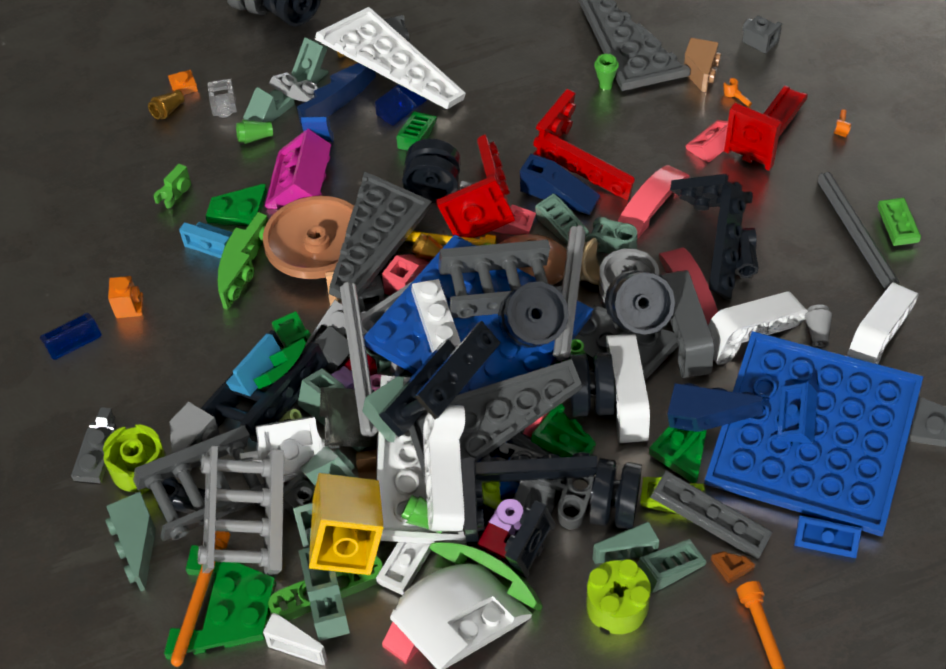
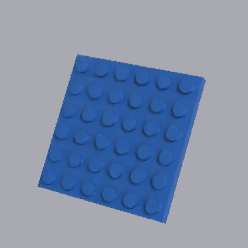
M454 235L442 249L476 245ZM440 251L364 336L365 347L412 374H415L432 354L411 291L412 284L439 279L449 308L451 297L456 296L451 274L440 275L439 273ZM516 268L521 286L528 282H536L535 277ZM505 269L490 271L495 292L511 291ZM478 272L462 273L467 295L484 294ZM578 300L572 339L577 336L593 313L591 307ZM498 314L453 318L461 342L480 321H483L501 342L458 395L554 365L557 362L556 357L553 356L555 340L535 348H523L514 345L501 331Z
M752 331L733 392H751L757 396H762L763 415L733 422L721 427L704 485L830 522L862 528L861 531L882 537L924 376ZM809 382L817 391L814 443L807 444L778 440L781 386Z

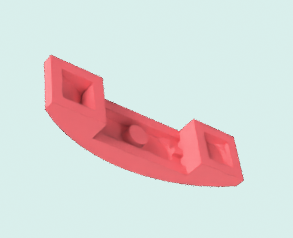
M670 165L660 168L635 193L617 222L634 225L637 229L638 240L649 227L650 218L672 194L670 190L671 180L690 178V175Z
M684 247L659 253V259L666 273L688 270L705 319L709 325L710 320L718 310L707 281L693 256Z

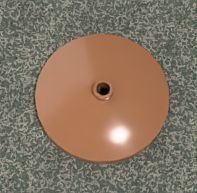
M311 196L295 200L283 206L272 215L264 228L263 245L268 260L276 269L292 277L302 279L326 278L325 273L333 272L336 263H338L340 250L345 240L346 230L354 205L336 197Z

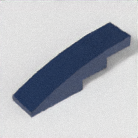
M356 63L330 75L331 83L314 90V99L297 106L300 124L302 125L301 117H328L344 107L376 77L375 71L360 63Z

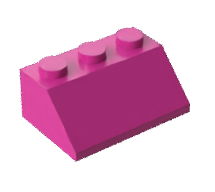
M306 129L279 150L264 206L268 209H280L288 203L301 198L321 196L322 183L326 178V165L330 160L331 144L310 129Z

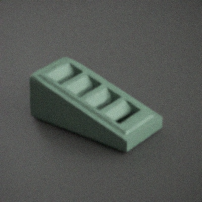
M555 194L550 195L536 205L535 219L567 246L569 239L567 233L572 226L577 227L581 225L586 231L585 237L589 234V230Z
M645 522L593 545V561L595 564L614 560L640 558L658 551L659 539L650 523Z
M687 539L640 557L637 565L648 577L651 593H654L705 566L707 561L692 541ZM682 552H684V554L687 556L690 562H687L684 559V557L681 555ZM671 558L675 560L678 566L675 565Z

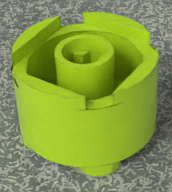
M141 424L129 429L122 427L114 431L105 441L103 446L104 463L113 482L120 489L128 492H140L143 495L150 489L147 487L140 490L137 489L133 481L135 468L167 455L158 434L152 428Z
M629 559L609 561L592 570L587 584L586 600L587 613L591 621L600 628L601 626L604 629L610 630V633L627 634L638 629L649 610L651 586L648 577L638 567L636 562Z

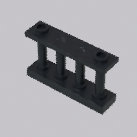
M483 321L477 323L457 348L449 339L445 340L380 412V418L397 437L404 435L425 409L434 419L439 418L501 342Z
M271 330L268 334L273 335L280 349H283L284 346L276 332ZM310 341L295 364L281 378L275 381L266 392L256 389L251 396L230 390L226 382L233 375L232 373L201 409L215 418L217 427L226 417L239 421L242 426L245 425L250 434V439L258 443L255 426L279 422L299 398L302 380L321 368L324 369L328 365V361L319 344ZM244 397L257 401L249 412L235 408Z

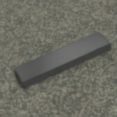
M665 471L650 497L757 560L773 533L668 471Z

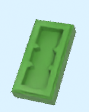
M905 198L878 202L877 208L893 246L920 242L921 235Z

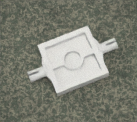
M313 416L255 426L258 440L256 451L239 453V458L244 461L262 462V459H266L271 450H283V482L291 481L299 473L304 478H308L300 468L326 445L330 449L340 448V444L337 443L339 438L335 436L321 439L317 432L315 417Z

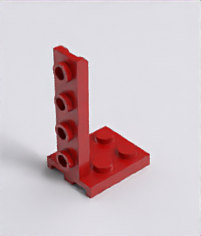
M784 85L763 114L734 103L729 112L724 152L729 154L730 151L742 155V160L752 163L754 160L764 164L765 169L770 171L774 165L778 139L805 103L808 94L797 92Z
M566 89L536 125V130L540 132L534 139L533 146L537 150L533 154L552 160L570 172L576 173L591 183L599 185L614 195L628 201L631 197L635 181L633 176L560 139L563 134H568L573 125L571 116L576 108V104H574L576 93Z
M486 134L480 136L477 142L487 178L436 200L437 206L453 236L476 238L516 221L507 199L510 190L506 183L507 179L502 169V162L498 156L500 155L494 141L489 142Z

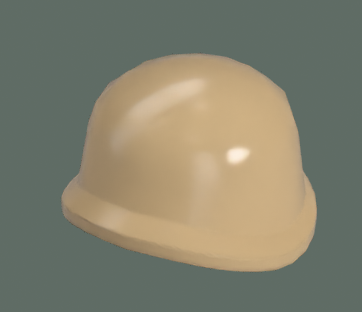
M596 238L584 242L579 281L599 285L600 265L597 259L598 242Z

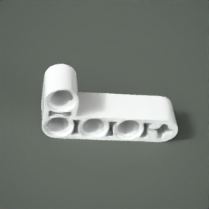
M892 282L860 323L847 356L879 364L886 345L912 311L919 293Z
M789 291L720 310L712 317L708 325L714 344L713 360L717 365H724L734 358L741 343L749 341L752 331L770 335L794 328L805 320L804 316L808 310Z
M636 334L607 335L606 348L607 352H611L613 362L618 442L648 441L650 409Z
M449 405L437 419H434L428 413L424 421L423 444L427 515L430 531H462L464 526V500L459 442L465 425V409L463 405Z

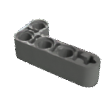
M688 270L660 274L659 276L668 282L674 293L675 307L670 322L679 346L678 365L681 377L689 378L711 374L714 357L713 339Z
M503 443L482 459L494 457L495 454L500 455V457H497L499 461L509 460V457L513 458L516 456L542 459L544 455L512 444ZM594 476L556 480H527L556 490V495L561 496L557 514L561 526L566 529H575L583 523L590 503ZM576 480H583L588 484V487L579 490L572 484ZM568 507H574L579 511V514L576 517H567L563 511Z

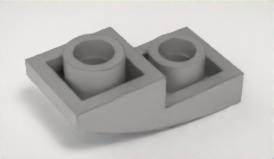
M291 74L274 75L269 82L275 89L295 100L307 102L315 98L314 90L317 89V86L308 80L297 82V79Z

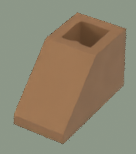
M690 38L684 64L691 69L690 76L688 77L702 92H707L709 83H714L716 69L714 67H719L721 53H718L719 42Z

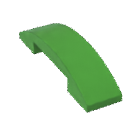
M441 542L432 543L429 547L430 550L457 565L465 564L467 558L470 557L512 581L507 594L541 611L543 605L533 588L518 572L501 560L481 550L462 544Z

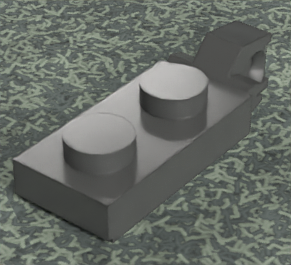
M100 407L96 422L89 424L71 474L73 481L102 483L107 469L103 459V446L107 438L117 428L116 424H113L115 416L112 413V408Z

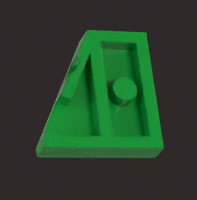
M266 184L212 197L205 216L207 223L249 226L256 214L262 211L267 194Z
M562 404L552 409L532 433L531 442L553 454L559 455L561 458L572 457L576 453H589L591 456L596 447V442L589 434L582 430V426L577 420H570L564 413L565 407Z

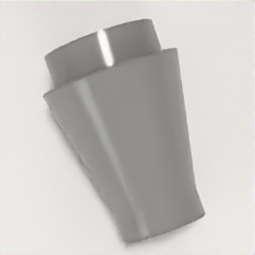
M826 305L810 306L804 317L812 339V346L816 348L826 347L829 345L833 314Z

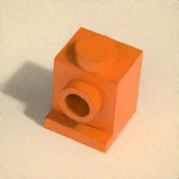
M132 277L109 278L108 300L116 319L143 316V292H140L139 286L134 285Z

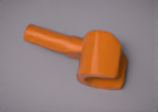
M730 78V85H727L725 82L723 83L724 95L726 97H736L747 107L752 105V102L738 90L737 79Z
M845 109L840 111V118L837 120V126L834 134L843 137L848 136L852 125L845 122L847 114Z

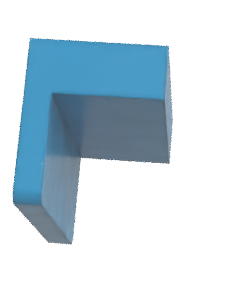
M184 222L179 229L185 247L221 258L223 250L233 233L202 222H198L196 226Z
M265 334L233 370V375L226 382L230 390L251 396L258 388L253 379L274 367L269 356L281 350L273 335Z

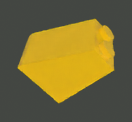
M319 473L313 495L309 568L371 575L384 528L379 480Z

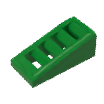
M413 112L396 137L398 149L408 151L409 146L416 141L428 139L437 121V116Z

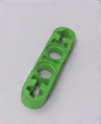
M375 557L372 568L374 573L371 575L357 574L358 581H355L353 573L335 571L337 577L346 576L349 578L348 585L339 588L342 599L377 584L376 577L383 567L379 557ZM305 580L272 594L268 602L271 615L276 613L290 621L311 612L310 601L304 597L307 591ZM297 594L300 599V605H297L294 597ZM285 601L288 609L282 611L279 603Z

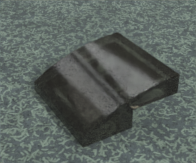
M321 387L320 417H325L324 446L378 447V432L370 437L361 434L355 389Z

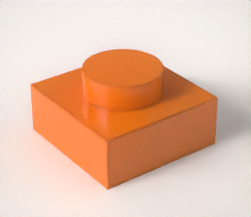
M191 69L168 76L173 91L179 90L183 95L198 91Z

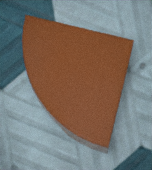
M722 551L711 556V561L728 584L753 571L755 568V564L743 555L741 557Z

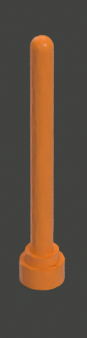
M215 531V549L223 550L227 548L231 536L229 532ZM202 566L171 657V663L175 667L181 666L184 662L213 572L212 570L209 573H202Z
M750 581L740 585L736 589L740 602L745 604L746 608H750L771 668L786 669L762 607L765 594L760 582Z

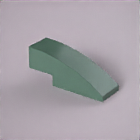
M310 547L299 550L318 640L322 641L349 634L336 572L310 569Z

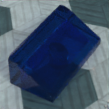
M398 84L375 101L376 115L393 126L427 101V98Z
M85 313L41 335L39 338L50 357L56 360L100 338L102 334L94 318L89 313Z

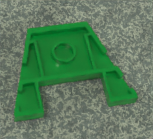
M197 545L191 546L186 565L188 575L198 576L202 564H198L199 546ZM216 562L211 577H215L204 627L203 630L193 631L187 653L193 652L194 655L205 653L206 649L224 646L228 648L265 640L263 631L269 621L270 609L268 602L272 594L275 593V578L240 563ZM170 628L164 652L166 659L171 660L181 630L179 628Z

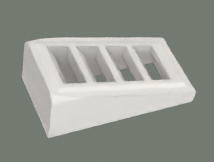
M272 613L263 631L268 647L320 665L326 664L327 656L322 644L280 615Z

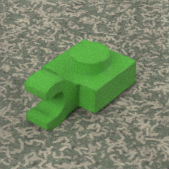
M178 164L163 179L165 185L154 194L155 202L159 204L161 200L165 199L164 203L168 209L174 205L175 200L186 192L191 185L187 167Z

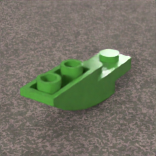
M258 212L246 230L236 227L223 250L218 268V291L224 309H229L232 303L239 298L241 290L246 283L253 278L254 267L252 260L256 258L258 250L263 244V232L268 222V217L265 214Z

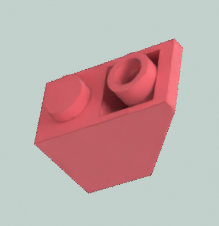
M413 254L396 255L382 273L384 294L391 296L412 282L430 262Z

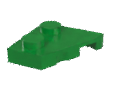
M669 426L651 445L649 455L690 482L697 483L707 430L695 432L670 428Z

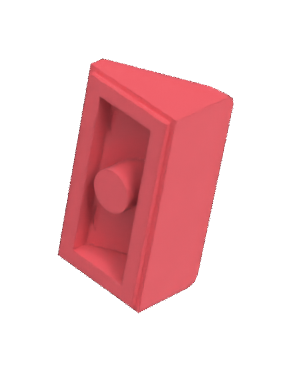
M717 120L685 146L686 149L703 161L711 162L724 151L728 121Z

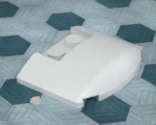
M458 564L437 570L412 585L401 596L396 610L393 609L390 619L436 669H446L532 617V613L518 599L507 594L508 589L484 565Z

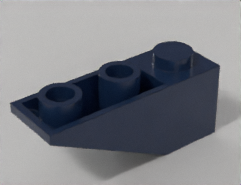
M530 154L520 169V192L541 199H546L550 195L555 194L568 208L588 215L591 214L600 199V194L552 160Z
M675 383L667 413L670 428L701 432L763 415V397L751 392L736 393L718 387L709 389L692 383Z

